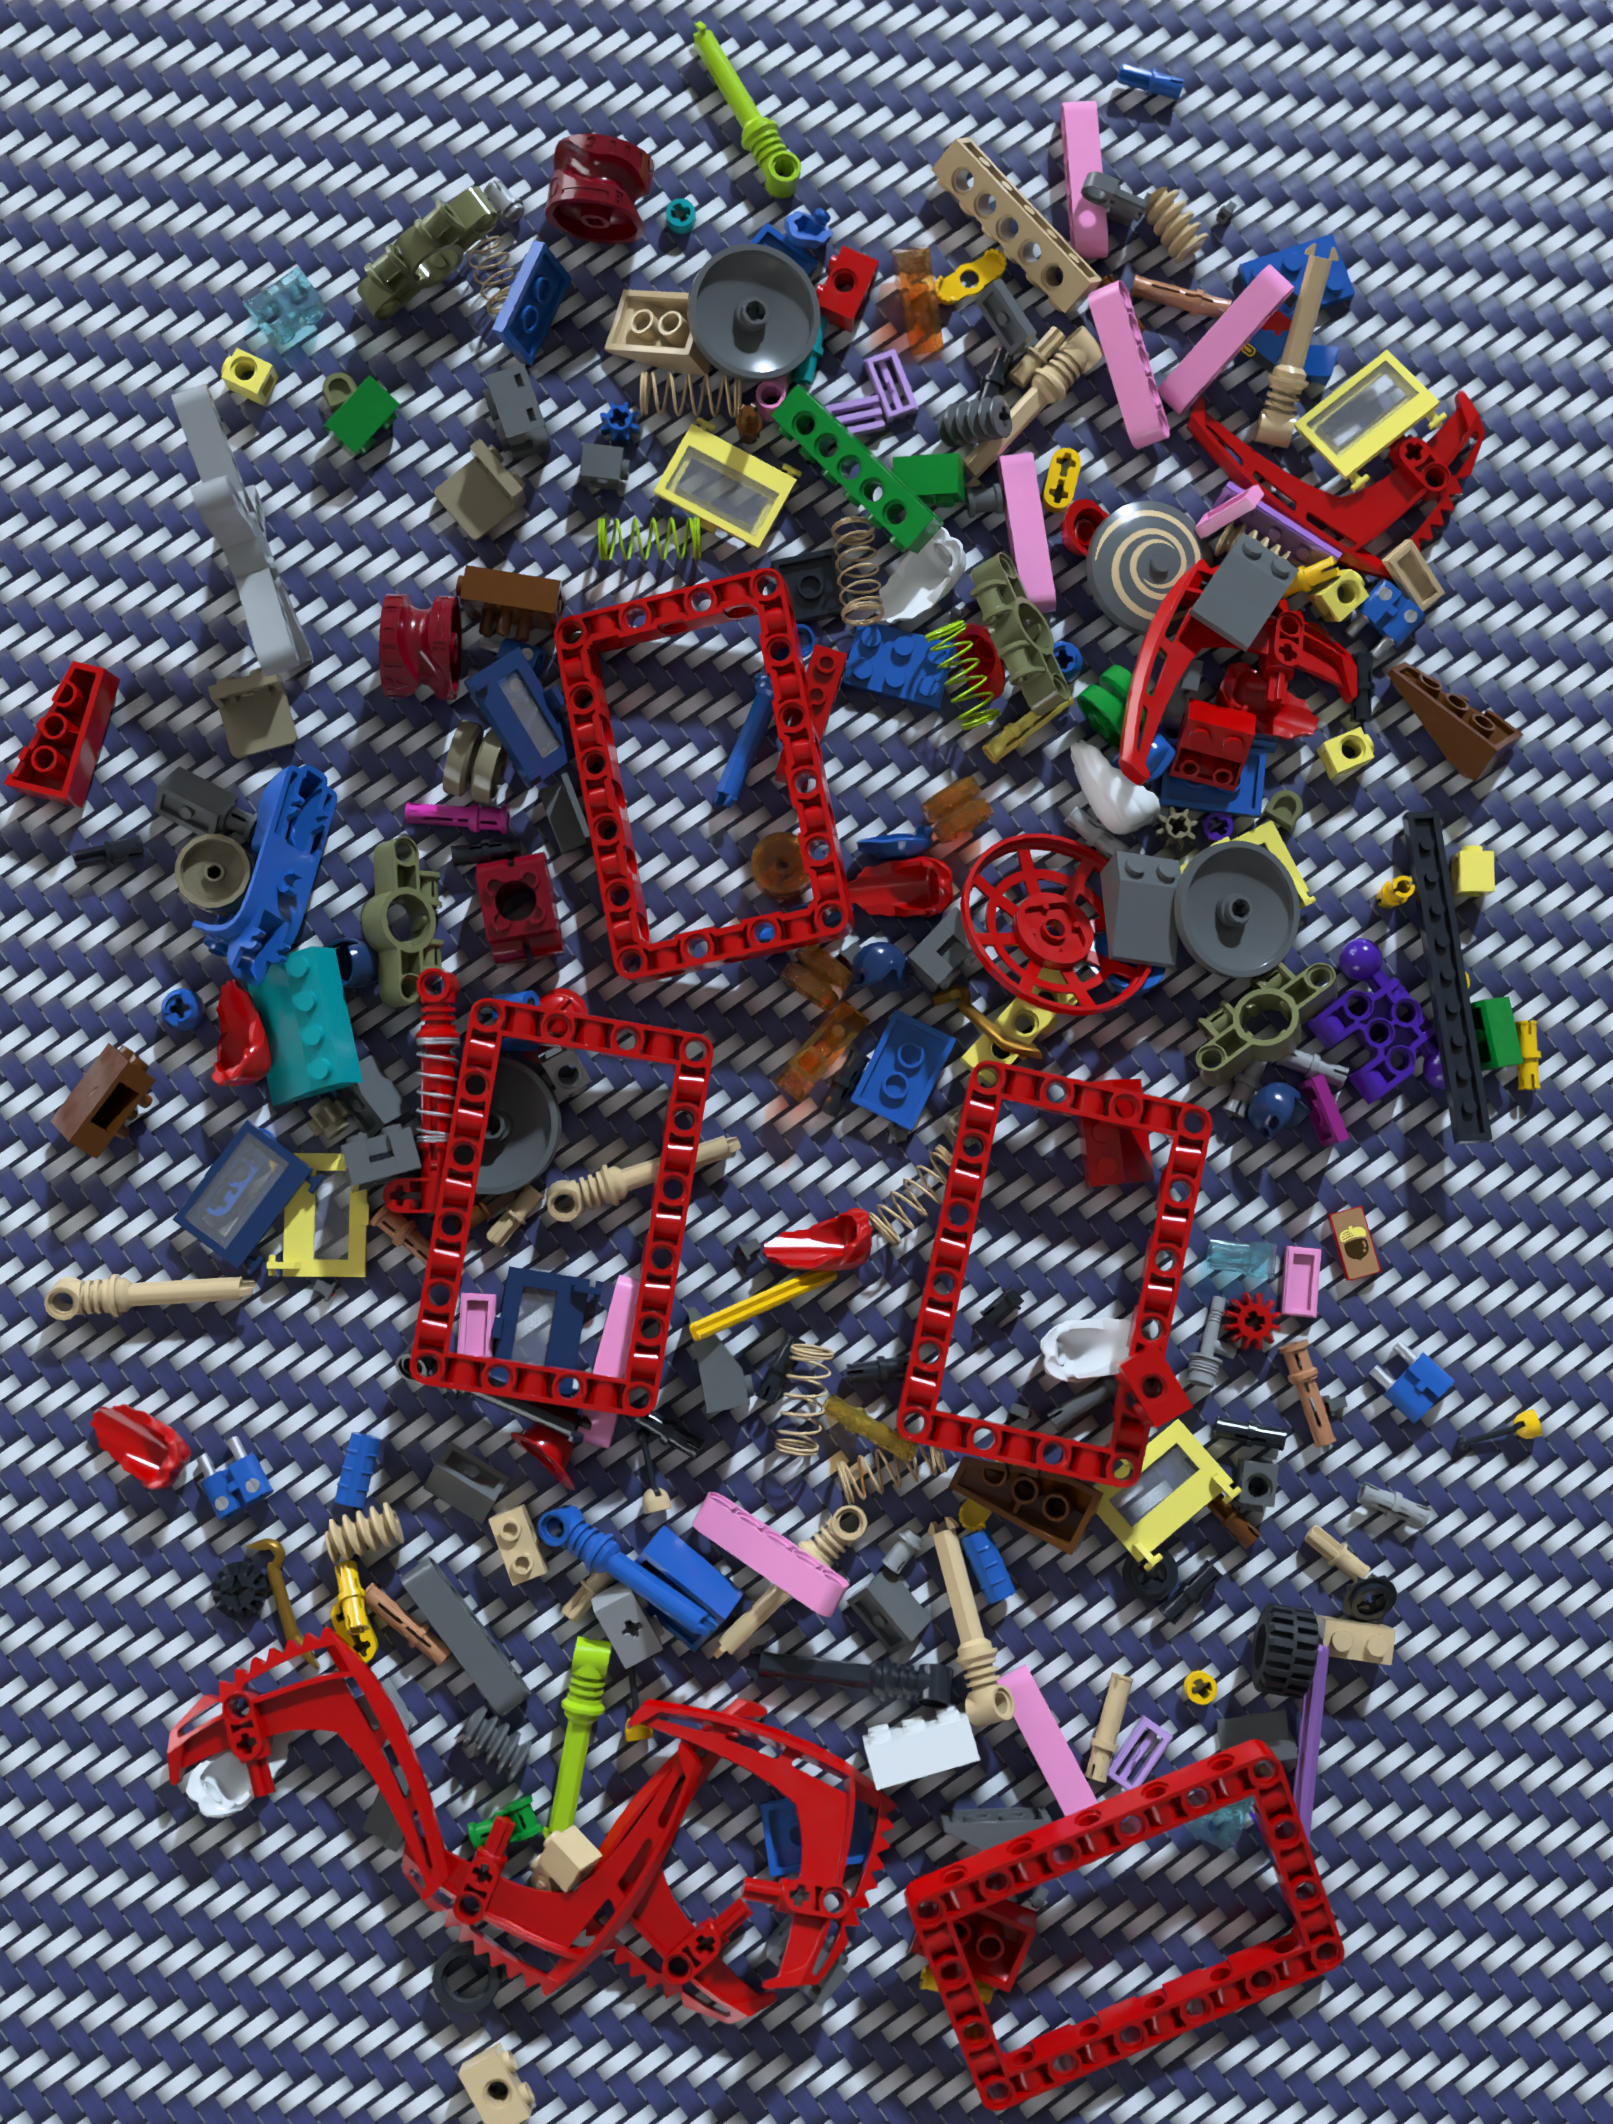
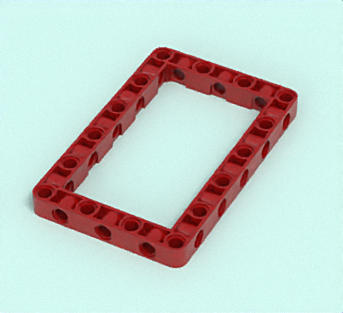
M761 568L569 616L560 620L554 630V640L616 972L633 983L642 984L847 937L854 927V915L790 590L781 574L772 568ZM770 583L777 584V588L772 594L763 595L766 585ZM710 599L711 604L709 608L699 612L698 605L703 600ZM645 615L644 624L638 628H633L634 620L639 616ZM758 615L762 631L759 634L765 670L771 679L775 698L771 701L779 740L784 745L788 765L784 766L792 807L797 812L800 833H797L805 874L810 878L814 900H811V904L808 905L807 909L783 913L782 911L742 919L740 924L718 929L714 926L676 934L674 939L652 943L598 654ZM581 631L579 640L569 644L570 636L575 632ZM789 648L790 653L786 659L782 661L775 660L776 653L780 649ZM587 696H593L591 705L581 709L582 700ZM793 714H803V719L799 725L795 727L788 726V720ZM604 760L605 766L603 770L598 774H593L594 764ZM805 780H816L815 788L811 792L801 793V786ZM616 825V835L612 839L605 840L606 829L609 826ZM821 845H827L829 847L828 855L822 860H815L814 852L816 848ZM623 891H628L629 899L627 903L618 906V895ZM833 912H841V923L837 927L829 928L827 926L828 916ZM767 927H773L775 930L773 939L770 942L762 943L760 940L761 932ZM706 942L708 945L706 954L701 958H696L694 955L696 945ZM640 956V969L630 973V961Z
M494 998L480 999L472 1006L410 1359V1373L418 1383L635 1417H643L652 1412L658 1398L713 1059V1046L706 1036L698 1033ZM481 1009H493L497 1014V1021L491 1026L482 1025L477 1019V1014ZM550 1021H562L566 1026V1034L561 1038L552 1037L547 1031V1025ZM622 1031L630 1032L635 1038L634 1047L630 1050L619 1047L617 1044L618 1033ZM506 1037L533 1042V1044L572 1051L575 1049L602 1053V1056L637 1062H659L673 1067V1085L671 1095L667 1101L661 1138L663 1139L662 1153L659 1165L656 1168L650 1208H652L648 1234L645 1235L639 1272L640 1287L637 1302L634 1304L627 1345L629 1346L628 1361L625 1374L622 1377L604 1376L587 1371L532 1365L521 1361L482 1355L474 1356L449 1351L501 1040ZM696 1043L702 1047L703 1057L700 1061H692L687 1057L686 1047L688 1044ZM477 1076L484 1080L486 1089L482 1094L474 1096L467 1092L465 1083L469 1078ZM685 1111L690 1114L692 1125L688 1130H681L675 1125L674 1118L677 1112ZM468 1146L472 1149L474 1159L470 1164L459 1165L455 1162L453 1153L457 1147ZM671 1179L677 1181L681 1186V1193L674 1200L667 1198L663 1193L665 1182ZM455 1215L460 1218L462 1229L457 1235L449 1236L443 1232L441 1223L446 1216ZM659 1248L665 1249L670 1256L669 1264L662 1269L656 1268L652 1263V1255ZM437 1285L445 1286L450 1292L449 1301L442 1306L433 1304L429 1298L430 1290ZM648 1318L655 1319L659 1326L657 1334L652 1338H645L640 1332L641 1323ZM431 1356L437 1361L438 1369L433 1375L425 1376L418 1371L417 1363L422 1357ZM495 1367H502L508 1372V1380L502 1386H493L488 1381L489 1372ZM565 1378H573L578 1383V1390L571 1397H564L559 1393V1384ZM638 1388L644 1389L647 1393L646 1403L638 1408L632 1407L629 1403L630 1393Z
M996 1061L980 1062L972 1069L968 1078L896 1416L897 1430L904 1439L911 1442L1114 1487L1128 1488L1133 1486L1140 1478L1151 1426L1149 1423L1144 1425L1141 1423L1134 1409H1131L1127 1403V1397L1131 1391L1125 1394L1119 1384L1112 1413L1115 1421L1109 1444L1106 1443V1446L1102 1447L1056 1435L1014 1428L1006 1424L974 1417L950 1414L936 1409L1001 1102L1013 1101L1029 1105L1032 1109L1069 1117L1073 1115L1098 1120V1123L1134 1131L1156 1132L1164 1134L1166 1138H1169L1168 1142H1171L1167 1166L1163 1168L1154 1209L1157 1210L1152 1236L1148 1238L1140 1277L1143 1278L1138 1305L1134 1306L1126 1345L1129 1347L1128 1357L1151 1343L1157 1344L1165 1357L1212 1129V1118L1205 1108L1194 1104ZM983 1070L991 1071L996 1077L995 1086L992 1088L982 1087L978 1082L979 1072ZM1057 1085L1063 1089L1064 1099L1061 1103H1053L1047 1098L1046 1090L1048 1086ZM1118 1100H1126L1131 1104L1132 1114L1129 1118H1122L1117 1115L1115 1105ZM1187 1115H1194L1199 1119L1200 1129L1197 1133H1191L1185 1129L1184 1119ZM975 1138L981 1143L982 1151L979 1156L970 1157L964 1152L963 1143L966 1139ZM1175 1182L1182 1184L1186 1189V1197L1182 1202L1173 1200L1170 1195V1188ZM954 1206L963 1207L967 1212V1220L961 1226L952 1224L948 1218V1213ZM1161 1251L1168 1252L1172 1257V1265L1166 1271L1160 1270L1156 1265V1256ZM941 1274L949 1276L953 1282L952 1290L946 1295H941L934 1289V1280ZM1147 1320H1153L1158 1326V1334L1151 1340H1147L1141 1332L1142 1325ZM925 1344H934L937 1347L938 1357L933 1363L925 1364L919 1358V1350ZM1154 1377L1147 1378L1142 1384L1143 1394L1150 1398L1158 1393V1381ZM912 1413L921 1415L924 1420L922 1429L916 1433H910L904 1427L905 1418ZM988 1429L991 1431L992 1442L988 1447L979 1448L975 1446L973 1437L978 1430ZM1050 1444H1057L1061 1449L1060 1459L1054 1463H1047L1043 1458V1451ZM1126 1459L1130 1465L1129 1474L1124 1478H1116L1113 1474L1114 1464L1118 1460Z
M1258 1739L1243 1742L917 1878L908 1884L904 1892L906 1907L983 2105L991 2111L1005 2110L1333 1970L1340 1965L1345 1955L1344 1946L1283 1766L1270 1747ZM1264 1761L1260 1766L1255 1767L1259 1762ZM1197 1789L1195 1793L1189 1795L1192 1790ZM1252 1796L1255 1802L1252 1808L1264 1842L1272 1852L1275 1861L1273 1869L1283 1898L1292 1911L1296 1922L1293 1925L1294 1928L1291 1929L1292 1933L1268 1943L1262 1941L1227 1956L1226 1961L1201 1970V1968L1161 1984L1162 1988L1139 1998L1133 1996L1096 2012L1097 2015L1073 2026L1069 2023L1031 2040L1032 2043L1007 2054L1004 2051L1001 2052L952 1921ZM1132 1816L1128 1821L1122 1823L1125 1818ZM1064 1845L1060 1850H1055L1058 1846ZM993 1873H998L993 1878H988L989 1875ZM930 1901L926 1906H920L922 1903ZM948 1963H953L950 1966L944 1967Z

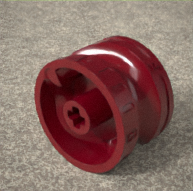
M576 134L561 139L555 147L554 172L549 184L545 209L547 220L565 234L589 242L625 244L640 239L644 235L645 224L634 204L641 197L650 196L655 165L650 155L630 142L606 135Z
M408 594L385 595L379 629V668L382 691L385 697L407 698L418 689L420 684L429 686L434 691L436 699L456 700L462 668V617L460 602L457 596H436L430 608L420 609L413 605L412 599Z

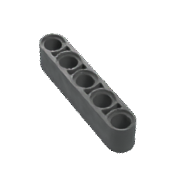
M428 1556L400 1578L411 1598L493 1709L501 1717H504L531 1696L527 1684L433 1558Z

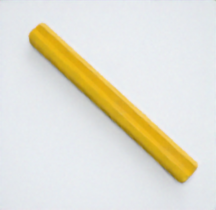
M836 1271L806 1272L691 1323L689 1330L695 1341L703 1340L837 1279Z

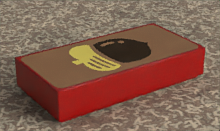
M1358 1206L1327 1215L1345 1280L1351 1281L1380 1273L1381 1268L1363 1207Z

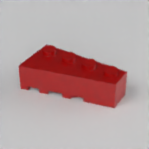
M73 661L51 699L53 704L46 716H41L35 727L38 729L29 746H24L18 756L20 761L13 774H8L3 784L21 794L83 808L120 679L105 668Z

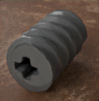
M1001 395L994 396L993 398L986 397L982 400L974 399L970 402L963 401L959 404L951 403L947 406L946 411L938 417V434L941 441L948 447L1007 438L1012 430V419L1008 403Z
M483 1705L473 1712L454 1739L465 1734L462 1746L467 1748L475 1742L477 1745L473 1755L477 1757L486 1751L488 1753L485 1760L487 1766L498 1760L496 1773L500 1774L509 1769L510 1773L507 1781L510 1783L531 1754L529 1752L532 1742L527 1740L518 1745L521 1733L516 1731L508 1737L510 1725L506 1722L497 1728L499 1716L494 1714L485 1719L488 1707Z

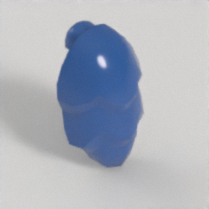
M821 208L815 209L813 216L795 211L784 222L788 241L795 248L801 250L817 249L826 245L833 236L832 230L827 226V223L831 220L830 214Z
M918 825L915 828V834L896 833L858 840L856 843L858 851L874 855L878 859H910L923 854L932 846L934 830L928 825Z

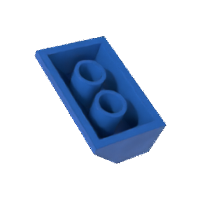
M664 1525L634 1560L637 1564L708 1612L709 1617H712L718 1625L716 1629L725 1621L744 1594L730 1579L726 1578L708 1563L704 1557L700 1556L683 1542L678 1535L671 1532ZM651 1603L645 1607L651 1617L656 1615L661 1625L694 1653L713 1633L709 1629L707 1636L694 1634Z

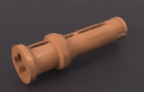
M384 1205L372 1218L370 1224L373 1227L378 1226L392 1238V1243L395 1246L398 1245L400 1247L403 1245L427 1266L431 1242L417 1230L418 1226L413 1219L407 1220L401 1213L393 1212ZM462 1269L461 1277L466 1272L464 1269Z
M1308 1339L1283 1345L1278 1348L1279 1354L1284 1355L1290 1373L1287 1376L1288 1382L1296 1386L1314 1439V1445L1319 1447L1335 1442L1336 1438L1333 1435L1315 1380L1319 1372L1317 1367L1312 1365L1307 1350L1309 1345ZM1295 1354L1299 1356L1301 1367H1298ZM1304 1382H1307L1308 1390H1306ZM1310 1397L1313 1399V1402H1314V1405H1315V1408H1316V1411H1317V1414H1318V1417H1319V1420H1320V1424H1317V1421H1316V1418H1315V1415H1314V1412H1313V1409H1312V1406H1311V1403H1310V1400H1309Z

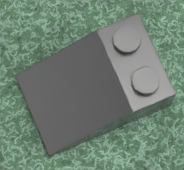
M1242 532L1188 614L1246 652L1290 586L1299 569L1291 565L1285 558L1279 557L1264 547L1257 539L1251 538Z
M1116 851L1102 869L1100 878L1110 960L1174 968L1176 965L1179 934L1174 916L1175 892L1181 876L1179 860Z
M696 1307L687 1308L690 1324L704 1318ZM714 1334L700 1341L694 1340L707 1413L749 1405V1397L755 1396L751 1374L744 1376L742 1366L719 1336Z
M1044 1806L939 1810V1818L945 1833L982 1850H987L1052 1823Z

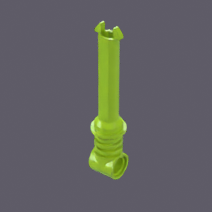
M701 21L695 23L698 32L693 34L694 47L743 128L741 146L753 154V158L757 161V165L761 168L765 177L767 191L776 198L784 199L790 197L795 193L801 173L799 159L796 155L787 151L786 146L777 133L778 124L776 121L761 116L712 31L706 30V25ZM777 173H785L789 177H781Z
M580 1636L577 1638L571 1668L573 1674L570 1677V1681L572 1683L569 1684L567 1697L561 1702V1707L565 1709L564 1714L568 1719L549 1827H543L544 1830L542 1831L545 1839L556 1830L563 1832L574 1825L592 1724L599 1719V1715L605 1712L602 1697L600 1696L604 1693V1679L607 1677L612 1652V1644L608 1641Z

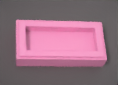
M1259 485L1248 488L1204 514L1195 528L1198 536L1202 539L1253 510L1264 495Z
M1285 1246L1280 1303L1281 1315L1316 1318L1321 1249Z
M461 1293L457 1353L493 1357L494 1338L491 1336L494 1318L496 1317V1294Z

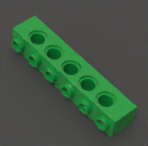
M797 384L772 413L771 416L779 423L776 429L790 442L795 439L801 445L798 451L813 464L817 460L824 467L821 471L822 475L835 486L840 483L846 489L843 495L858 508L860 505L865 507L869 511L866 518L880 530L885 527L892 534L889 540L902 552L908 549L918 554L944 525V522L808 390ZM811 421H814L815 426L813 431L810 434L806 435L807 425ZM837 442L835 454L828 457L829 447ZM859 464L860 472L858 476L851 479L850 472L852 468ZM882 486V496L874 502L873 493L878 487ZM905 508L906 516L904 520L896 524V514L899 510Z

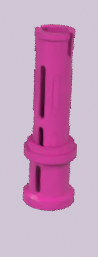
M407 802L405 806V823L469 827V830L473 833H479L480 830L500 831L502 835H507L510 827V805L503 804L502 807L482 806L480 802H475L470 807Z

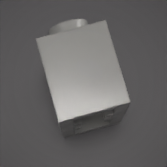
M621 1582L591 1597L594 1613L625 1669L663 1650L660 1636L665 1633L657 1616L650 1617L645 1609V1607L649 1606L647 1600Z

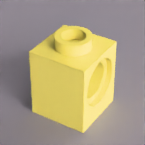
M236 348L232 357L226 358L221 370V377L229 390L263 406L279 378L272 364L239 348ZM254 371L252 378L240 380L243 373Z
M1351 569L1340 570L1339 577H1334L1320 583L1307 597L1325 622H1340L1365 601L1369 594L1364 588L1365 582L1362 577ZM1340 586L1343 588L1344 595L1341 601L1338 599L1337 592Z
M1361 727L1325 741L1317 749L1330 780L1367 765L1374 758L1373 752L1375 751L1372 739L1368 734L1363 733ZM1343 745L1350 746L1354 750L1355 759H1348L1343 755L1341 750Z
M1471 845L1462 847V851L1451 856L1453 897H1486L1495 892L1494 851H1483L1482 846Z

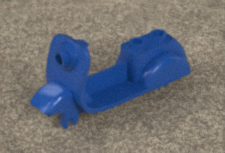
M308 764L300 768L291 765L283 769L268 783L261 795L257 808V826L251 843V848L258 855L248 890L237 914L230 913L228 918L217 915L214 925L194 920L191 925L196 930L205 934L203 942L209 947L208 951L220 957H227L228 966L233 975L253 986L260 985L271 963L283 965L288 960L282 955L291 949V945L301 926L337 803V794L327 786L328 780L326 775Z

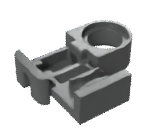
M1101 172L1088 173L1081 189V194L1086 200L1106 208L1107 218L1130 227L1133 220L1140 221L1151 197L1149 192H1147L1143 199L1120 189L1121 187L1118 186L1120 180Z
M1192 659L1179 679L1162 715L1161 724L1164 728L1179 730L1187 697L1183 694V690L1198 691L1204 661Z

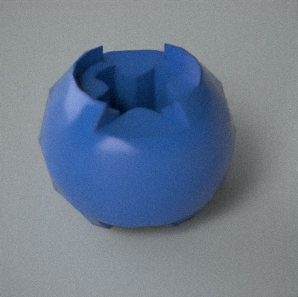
M1063 641L1054 643L1053 653L1056 660L1058 656H1062L1065 662H1069L1066 668L1061 669L1066 682H1072L1082 671V655L1079 649L1071 643Z
M179 988L166 995L162 1001L160 1012L163 1021L169 1028L176 1031H188L197 1027L202 1021L205 1006L202 998L196 992L190 989ZM181 1002L190 1006V1010L184 1012V1018L175 1013L176 1009L181 1008Z

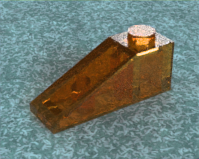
M922 244L891 250L896 287L911 356L944 350L930 247Z
M843 1000L787 1062L774 1082L801 1103L867 1026L870 1020L847 1001Z

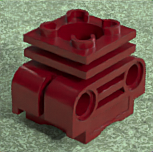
M545 852L514 857V866L511 867L508 859L476 865L477 873H475L484 925L496 966L502 968L507 965L527 962L525 947L531 948L534 960L564 956L565 950L561 925ZM518 893H528L536 897V907L533 913L526 919L510 921L503 918L504 905L511 896Z

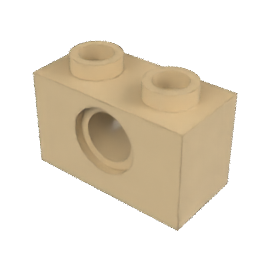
M526 1504L501 1512L488 1519L512 1586L547 1573L549 1567Z
M500 2042L462 2063L458 2075L484 2124H519L531 2117L532 2103L535 2102V2098L528 2083H521L515 2072L518 2070V2066L512 2052L509 2049L504 2051ZM502 2082L507 2086L508 2092L504 2095H497L491 2090L490 2084Z

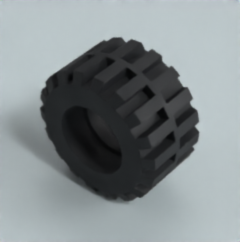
M1268 1603L1264 1607L1256 1625L1251 1654V1675L1257 1692L1295 1699H1302L1305 1696L1314 1677L1319 1646L1318 1624L1312 1610Z

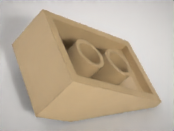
M623 290L604 347L607 353L680 374L705 375L710 365V362L698 349L690 332L687 318L689 293Z

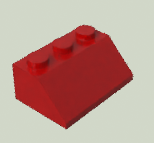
M1111 1079L1092 1082L1143 1093L1141 1079ZM1118 1100L1115 1105V1111L1119 1117L1129 1118L1132 1114V1107L1128 1101ZM1077 1116L1086 1188L1154 1180L1148 1131L1124 1129L1098 1123V1120Z
M1004 1899L956 1919L952 1923L973 1978L1010 1993L1036 1934L1037 1920L1036 1911ZM930 1901L924 1902L923 1906L929 1904ZM915 1931L910 1951L926 1958Z

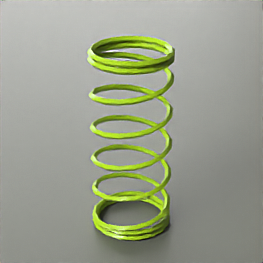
M617 517L614 520L611 551L608 558L606 519L600 518L598 520L599 559L601 562L606 560L609 562L612 559L616 530H618L622 556L627 562L631 557L634 530L636 528L640 555L646 561L650 553L654 526L659 557L664 561L668 553L672 524L677 556L682 561L686 553L690 524L694 560H700V518L694 517L692 521V518L688 517L681 556L675 522L670 517L664 556H662L656 520L652 517L647 551L644 557L638 521L634 517L627 558L623 546L620 522Z
M960 620L925 635L924 639H926L925 642H931L959 630L933 646L930 652L970 644L964 650L937 666V669H944L966 662L977 661L971 667L944 683V686H950L968 680L984 678L977 685L951 700V703H957L979 696L991 695L984 702L958 717V720L970 718L961 723L960 727L965 731L994 720L1002 712H1000L999 708L972 713L991 701L994 697L992 692H982L964 697L980 687L987 680V676L976 675L956 680L980 663L979 658H969L949 663L973 646L972 641H962L942 646L966 629L964 620Z

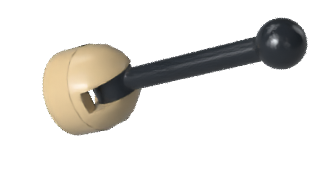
M639 1429L636 1433V1438L641 1442L650 1486L643 1496L644 1514L671 1509V1502L667 1492L656 1486L648 1446L650 1433L644 1429Z

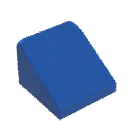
M1309 345L1303 367L1306 373L1305 380L1326 386L1332 376L1340 348L1327 345Z

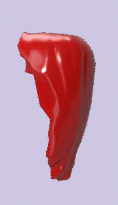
M1245 662L1231 663L1228 666L1216 694V705L1256 714L1255 732L1269 737L1274 736L1284 740H1292L1300 736H1313L1314 732L1318 730L1317 723L1319 718L1312 715L1311 709L1305 700L1296 698L1293 694L1287 692L1285 706L1283 708L1276 706L1274 709L1268 707V703H1265L1266 678Z
M926 856L884 861L877 866H867L857 875V879L847 883L851 903L859 905L860 909L864 910L868 915L930 917L943 912L954 901L951 885L952 870L944 861Z
M236 979L228 980L225 985L221 986V996L216 1008L221 1036L216 1044L217 1062L214 1063L215 1071L212 1074V1080L218 1087L228 1086L233 1088L234 1086L249 1085L263 1079L270 1071L271 1055L266 1031L251 994Z
M852 1208L845 1213L838 1214L837 1218L814 1224L809 1229L796 1230L794 1232L783 1231L772 1241L763 1244V1256L770 1262L781 1264L787 1269L826 1272L858 1268L867 1262L871 1253L872 1228L868 1221L869 1214L861 1208Z
M126 1404L113 1406L112 1408L100 1406L98 1411L93 1413V1420L90 1422V1425L96 1429L99 1447L108 1452L116 1462L120 1463L124 1471L137 1478L142 1486L148 1489H166L181 1478L186 1466L189 1465L192 1453L184 1439L172 1427L150 1416L145 1411L135 1410Z

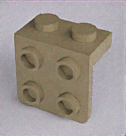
M478 439L470 446L473 459L439 485L434 492L437 500L473 541L482 539L527 502L523 488L526 486L524 481L516 471L511 470L508 472L501 464L504 459L499 451L492 444L487 447L481 439Z
M257 668L250 671L248 676L236 678L235 676L223 677L216 681L217 684L208 686L211 700L219 708L230 752L234 758L249 757L297 742L298 735L285 687L278 673L265 677L262 669Z

